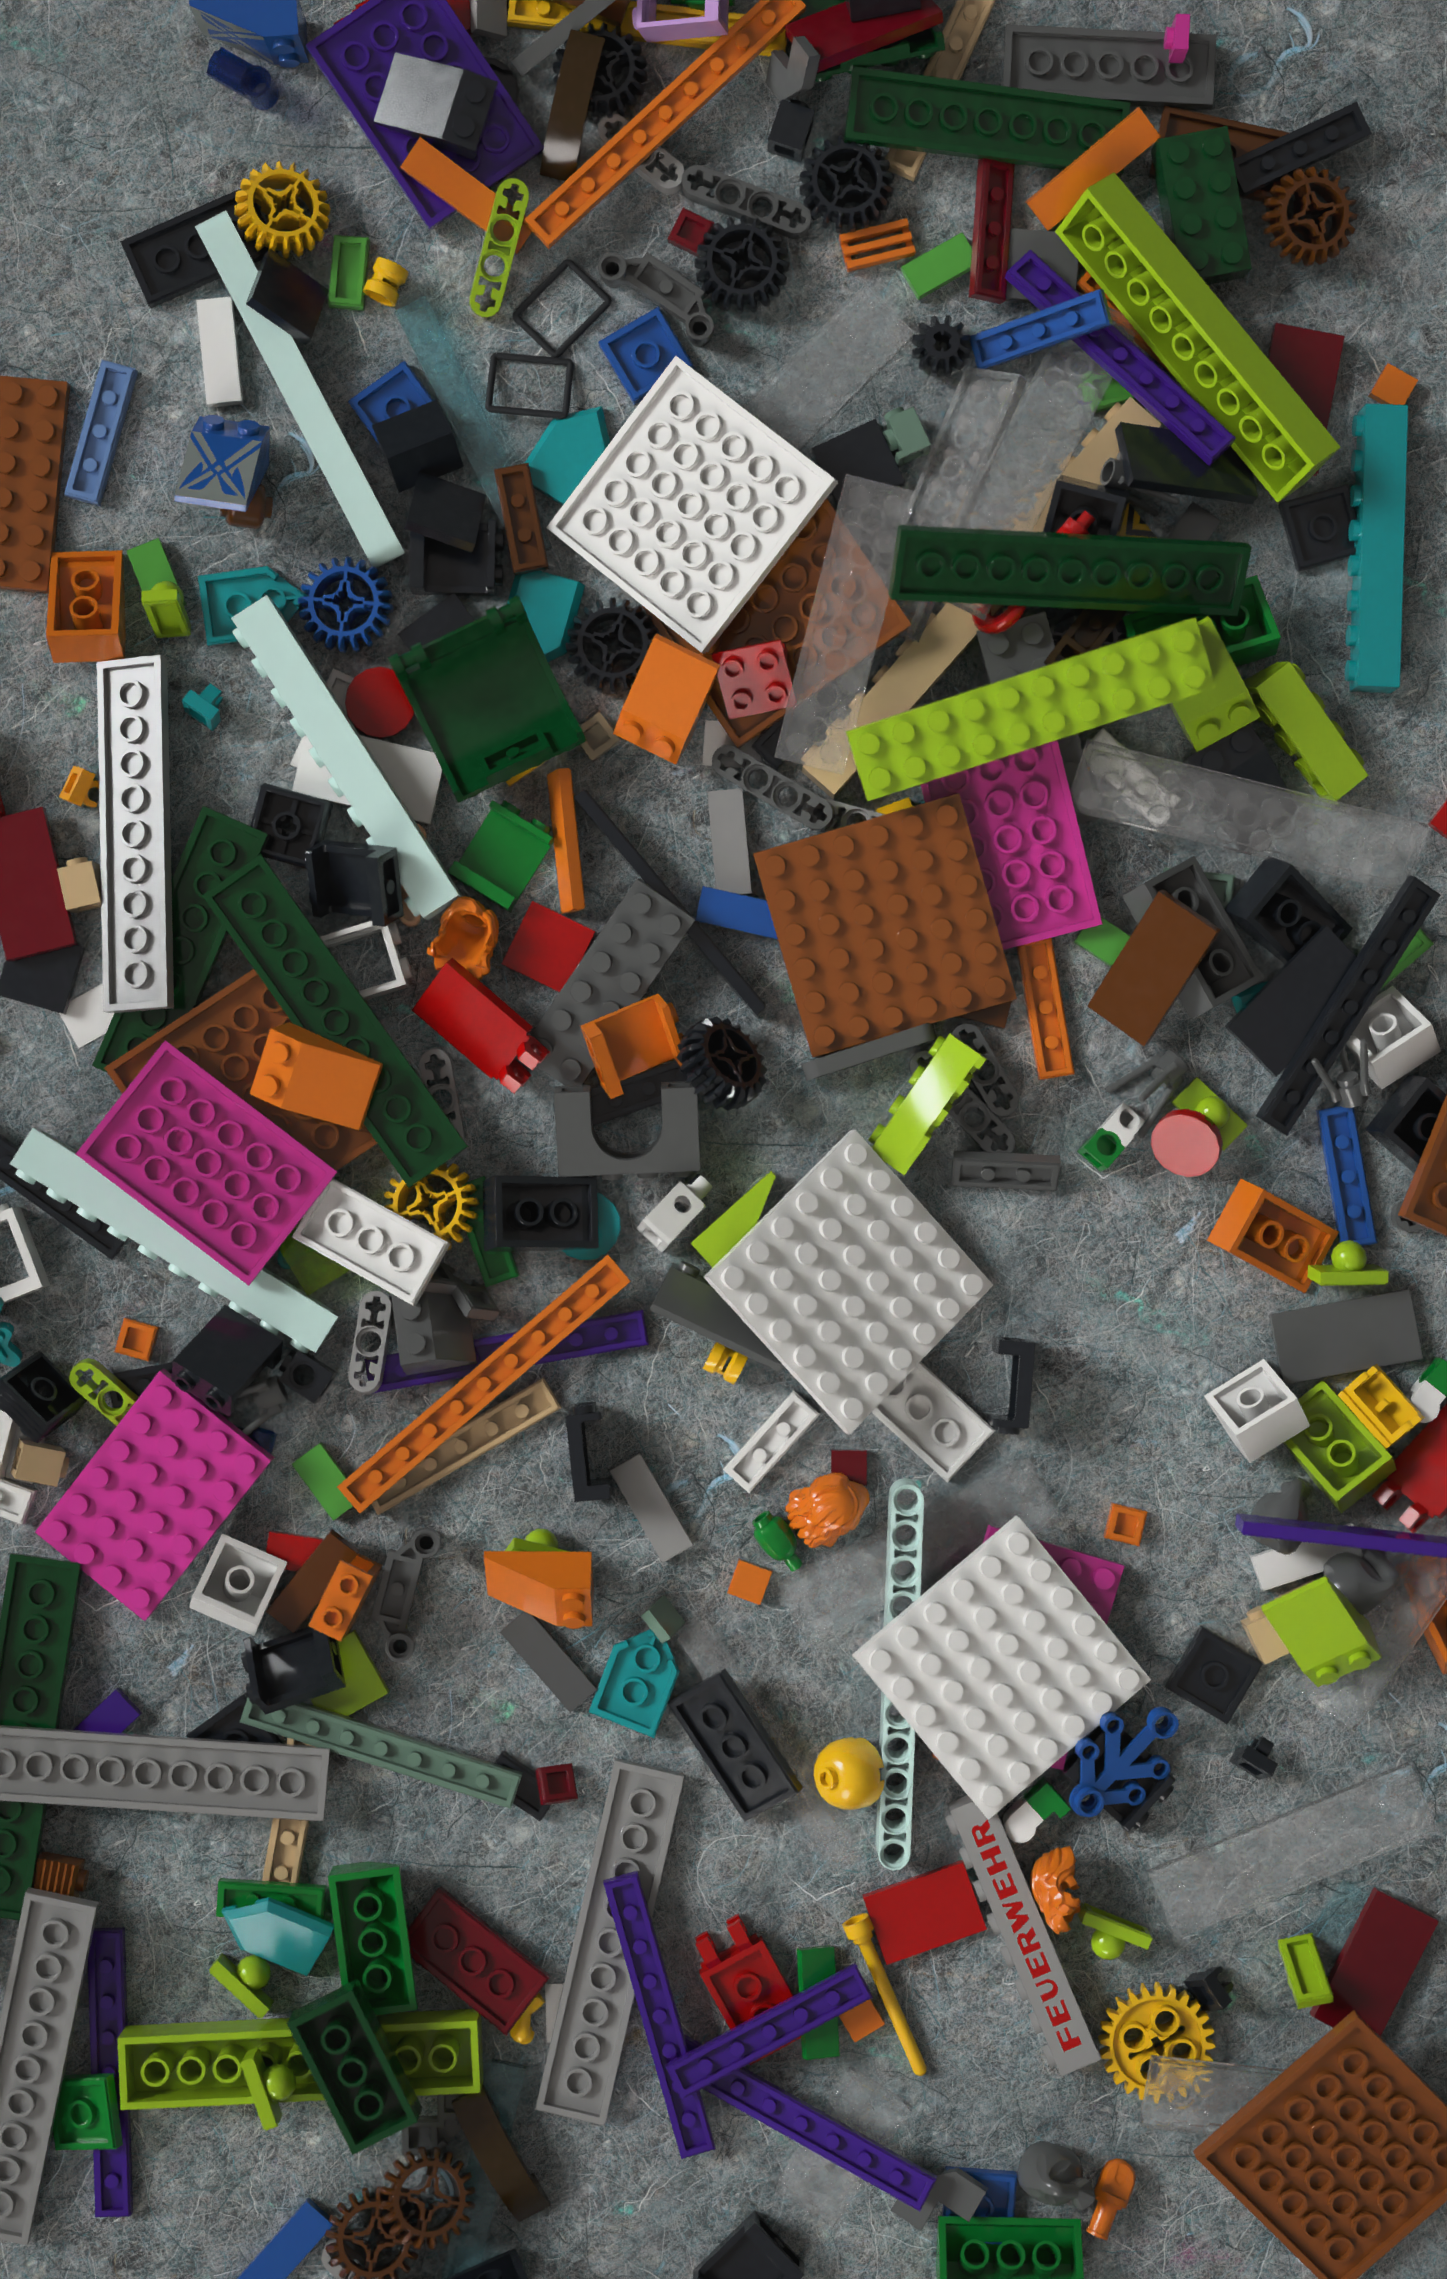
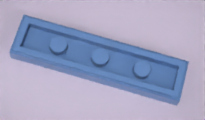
M101 360L64 492L66 497L101 506L138 374L135 368Z

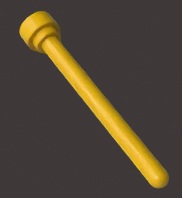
M867 1913L855 1915L846 1920L842 1927L848 1940H852L855 1945H858L913 2072L917 2076H923L927 2071V2066L871 1940L873 1937V1924Z

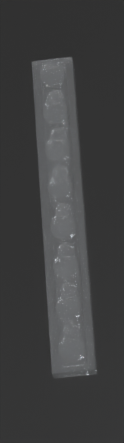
M706 1616L678 1634L676 1638L704 1679L726 1668L803 1788L798 1794L788 1798L786 1802L834 1874L863 1856V1849L836 1809L820 1796L815 1785L814 1776Z

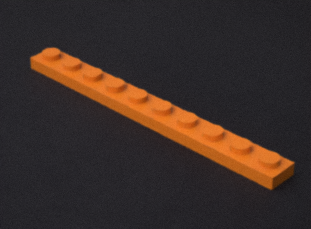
M760 0L728 30V35H722L531 212L524 219L529 229L550 249L783 33L785 25L797 20L806 11L804 2L802 0Z
M606 1255L340 1483L337 1488L359 1514L363 1512L630 1283L631 1280L610 1255Z

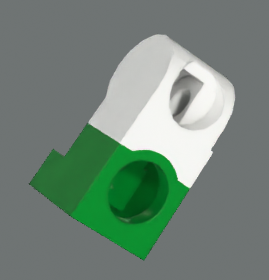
M1123 1102L1110 1114L1095 1133L1084 1142L1077 1152L1097 1170L1102 1172L1109 1168L1132 1141L1133 1136L1142 1127L1145 1120Z
M1435 1357L1405 1395L1425 1417L1421 1423L1431 1422L1437 1417L1440 1411V1404L1447 1396V1361L1442 1358Z
M1043 1776L1007 1809L1002 1819L1003 1828L1012 1841L1024 1843L1032 1839L1035 1835L1036 1827L1053 1812L1061 1819L1071 1808L1066 1800Z

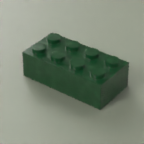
M1224 126L1157 139L1150 151L1165 234L1207 285L1244 278L1252 269L1228 127Z
M358 1978L292 2012L287 2026L352 2155L418 2122L422 2106Z

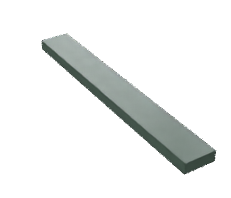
M247 1698L240 1723L315 1747L330 1748L331 1752L509 1809L512 1808L523 1772L304 1702L265 1715L257 1704H252L249 1698Z

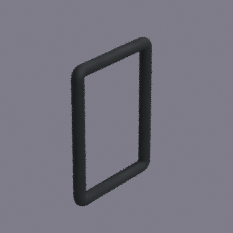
M566 259L513 312L512 317L551 357L559 358L611 305V298L571 259ZM569 266L604 302L555 351L520 315Z
M493 353L489 365L485 401L486 410L491 413L566 418L570 408L574 370L573 361L568 358ZM497 360L566 365L562 412L492 406Z

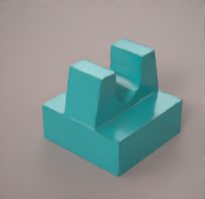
M211 683L200 695L190 689L182 699L184 712L213 732L221 722L218 707L223 701V698L220 696L222 691Z

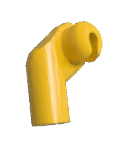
M538 1993L509 2032L511 2038L522 2045L529 2044L534 2038L535 2032L532 2031L531 2015L545 2003L540 1993Z

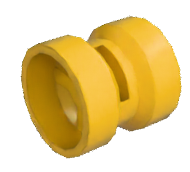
M378 257L373 265V277L366 281L363 292L376 302L394 307L399 298L398 289L400 285L405 284L409 272L401 265L389 259Z
M715 1342L702 1369L711 1374L717 1372L723 1375L725 1381L734 1385L748 1357ZM730 1356L731 1359H730V1361H729L727 1367L725 1368L724 1365H725V1363H726L728 1357Z

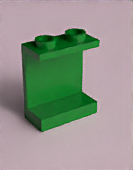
M492 800L489 804L491 810L459 862L455 860L448 873L451 877L511 913L552 847L554 839L549 835L551 829L542 822L533 818L531 823L519 817L521 810L511 803L503 800L501 804H498Z

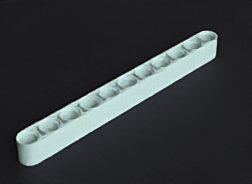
M225 210L196 225L195 228L372 567L378 568L405 554L293 337L246 305L258 270L227 211Z
M908 1478L898 1479L889 1490L884 1627L904 1611L893 1608V1603L898 1597L907 1596L912 1599V1604L920 1597L924 1498L917 1483ZM905 1489L913 1490L916 1493L914 1501L908 1505H902L897 1502L898 1494ZM902 1525H910L914 1528V1534L908 1540H900L895 1536L897 1529ZM906 1560L913 1563V1568L907 1575H898L894 1572L895 1566L900 1561ZM881 1691L879 1755L882 1758L884 1768L879 1770L880 1781H885L884 1789L877 1800L876 1849L882 1866L895 1871L907 1865L911 1853L915 1731L902 1715L895 1716L889 1713V1709L893 1704ZM899 1737L906 1740V1744L901 1750L894 1751L888 1748L889 1742L894 1738ZM893 1773H900L905 1776L903 1782L896 1786L889 1785L886 1781ZM890 1809H901L903 1815L898 1820L892 1821L885 1818L886 1813ZM896 1843L902 1846V1849L896 1855L884 1853V1849L889 1844Z

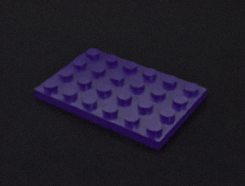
M369 0L306 44L307 51L429 231L457 211L400 169V166L418 139L373 123L395 52L462 68L498 82L497 93L475 161L432 145L486 187L492 188L543 152L544 146L446 0Z

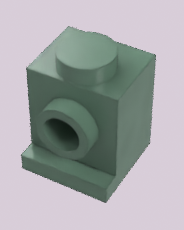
M914 406L906 410L903 407H898L884 415L887 430L883 432V435L890 450L897 451L895 461L898 467L929 454L931 443Z

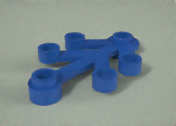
M1166 1707L1152 1709L1147 1717V1725L1121 1752L1120 1734L1124 1729V1722L1115 1712L1103 1714L1100 1718V1727L1105 1732L1104 1770L1096 1779L1095 1760L1099 1756V1747L1091 1738L1087 1737L1077 1742L1075 1752L1080 1758V1783L1073 1788L1069 1796L1070 1806L1077 1815L1094 1817L1102 1811L1104 1805L1129 1803L1136 1806L1144 1801L1146 1797L1145 1789L1137 1781L1131 1780L1126 1782L1122 1789H1108L1115 1780L1147 1777L1161 1780L1168 1776L1170 1764L1161 1755H1153L1147 1762H1132L1156 1737L1168 1739L1177 1732L1179 1722L1171 1710ZM1164 1716L1163 1721L1159 1724H1156L1157 1720L1160 1717ZM1116 1720L1114 1727L1107 1728L1110 1721ZM1092 1746L1088 1754H1082L1085 1747ZM1162 1763V1768L1158 1771H1154V1767L1157 1764ZM1138 1789L1135 1796L1129 1797L1132 1790ZM1090 1794V1798L1087 1801L1081 1802L1086 1795Z

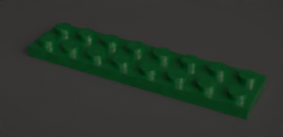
M853 66L850 78L844 142L866 143L871 146L980 160L988 158L1011 164L1064 170L1130 114L1131 103ZM1124 168L1116 174L1118 177L1123 175Z
M206 806L202 807L171 879L174 1008L114 1013L92 1064L93 1067L107 1072L104 1067L198 1006L228 936V931L202 895L258 857L267 845L270 838L269 834Z

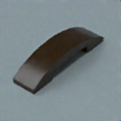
M570 30L552 102L540 175L566 181L577 171L586 120L606 38Z
M1083 609L1043 663L1048 665L1099 648L1127 611Z
M484 2084L482 2085L481 2093L463 2094L452 2100L451 2104L475 2156L497 2194L517 2221L521 2222L551 2206V2202L535 2174H530L501 2123L500 2113Z

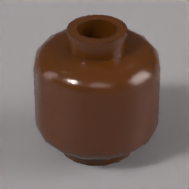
M260 484L246 512L220 508V516H226V521L230 526L258 529L262 526L264 518L271 519L273 497H267L264 485Z

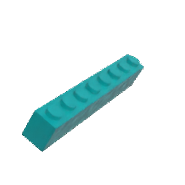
M1366 403L1357 415H1354L1352 421V436H1357L1356 450H1353L1351 455V471H1356L1355 485H1352L1350 490V506H1355L1357 518L1356 520H1351L1349 525V541H1355L1356 553L1349 556L1347 568L1348 576H1353L1352 590L1348 591L1346 602L1347 611H1352L1351 625L1347 626L1345 636L1346 646H1350V660L1346 661L1344 671L1345 681L1349 682V692L1392 693L1400 687L1408 405Z

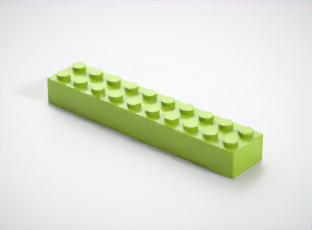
M1114 172L1088 187L1056 229L1055 233L1101 289L1104 290L1106 295L1184 390L1236 437L1231 447L1277 503L1303 486L1341 448L1340 445Z
M1189 618L846 730L845 733L866 800L871 801L1215 689L1216 685L1196 618Z
M474 2009L376 2015L416 2096L481 2093L484 2081L481 2015ZM289 2018L126 2025L118 2036L121 2110L254 2104L240 2063L248 2050L257 2047L260 2048L266 2068L272 2065L283 2064L291 2068L295 2074V2091L290 2097L283 2101H278V2103L324 2101L325 2099L287 2026Z

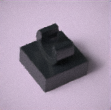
M1263 1736L1259 1740L1255 1738L1250 1746L1246 1745L1235 1749L1229 1761L1258 1780L1272 1777L1278 1763L1268 1758L1274 1743Z
M1221 1966L1210 1967L1206 1972L1192 1973L1183 1981L1194 1999H1197L1200 2003L1202 2011L1224 2010L1232 2002L1228 1995L1233 1989L1232 1982H1223L1221 1984L1217 1979L1218 1975L1223 1971Z

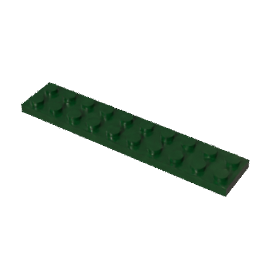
M898 525L888 595L891 600L1238 616L1252 547L1247 542Z
M261 854L202 895L293 1024L383 1064L363 1124L409 1188L469 1147Z
M20 1553L10 1554L0 1617V1725L59 1728L82 1576V1564L78 1562ZM0 1801V1918L20 1921L25 1892L29 1887L33 1888L36 1862L41 1848L47 1808L46 1803Z

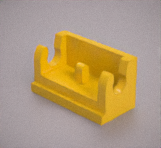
M1378 1364L1364 1371L1338 1394L1342 1401L1385 1449L1401 1440L1425 1418Z

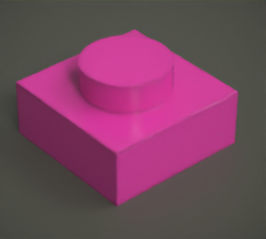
M1176 14L1172 26L1165 29L1164 49L1169 50V63L1183 64L1189 49L1190 14Z

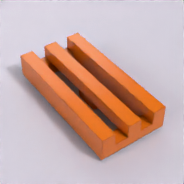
M908 218L839 235L847 272L912 257L916 253L912 243V234L909 231ZM900 231L902 232V234H898V235H894V236H890V237H886V238H882V239H878V240H874V241H870V242H866V243H862V244H858V245L848 246V244H851V243H855V242H859V241H863V240H867V239H871V238H875V237H879V236H883V235H887V234H891V233H896V232H900ZM900 243L905 244L904 248L855 260L851 258V255Z

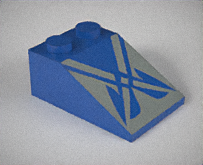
M189 0V6L202 35L273 65L279 64L281 67L294 68L299 66L300 63H309L308 51L306 49V44L308 43L307 24L299 0Z
M218 415L200 416L190 435L175 491V502L246 512L269 467L270 426L259 425V423L252 420L240 422L224 420L223 417Z

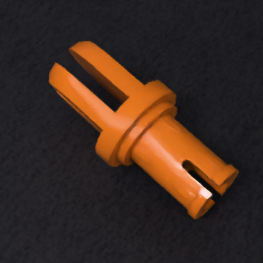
M1117 2158L1108 2161L1102 2168L1094 2189L1095 2199L1098 2202L1086 2231L1108 2241V2235L1117 2211L1122 2210V2208L1126 2209L1135 2186L1136 2174L1133 2167L1127 2161Z

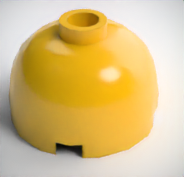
M848 1737L835 1740L822 1749L815 1761L813 1776L816 1788L820 1796L833 1807L842 1810H854L871 1806L879 1799L884 1789L885 1780L880 1781L879 1770L884 1768L882 1758L877 1749L867 1739Z

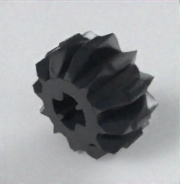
M950 315L945 317L944 324H940L937 316H932L930 326L921 323L918 327L920 334L913 335L912 344L916 346L912 350V357L921 359L918 366L920 370L931 366L932 377L937 376L939 369L943 370L946 377L951 376L952 367L961 370L964 366L962 359L969 358L971 350L966 345L970 343L971 337L968 334H961L964 328L962 322L957 323L954 327L950 326L952 321ZM936 342L941 345V342H945L948 345L947 350L944 351L943 347L941 351L936 350Z

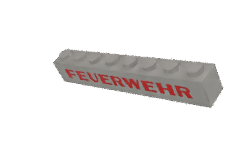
M968 1795L947 1803L951 1814L945 1816V1819L953 1837L960 1834L965 1847L960 1848L959 1852L966 1869L974 1867L979 1880L972 1883L980 1902L988 1900L992 1913L986 1915L994 1935L1001 1933L1006 1946L1000 1948L1008 1968L1015 1966L1020 1979L1015 1980L1014 1983L1022 2002L1029 1999L1034 2012L1029 2013L1028 2016L1036 2035L1043 2032L1048 2044L1043 2046L1042 2049L1050 2068L1057 2065L1061 2076H1064L1101 2060L998 1814L996 1813L988 1820Z

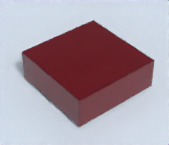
M682 208L668 237V243L696 257H700L697 253V246L699 244H706L703 236L706 232L712 233L714 222L686 208Z
M831 1449V1473H842L848 1477L849 1481L867 1486V1450Z
M572 1763L540 1767L535 1770L541 1806L571 1802L578 1799Z

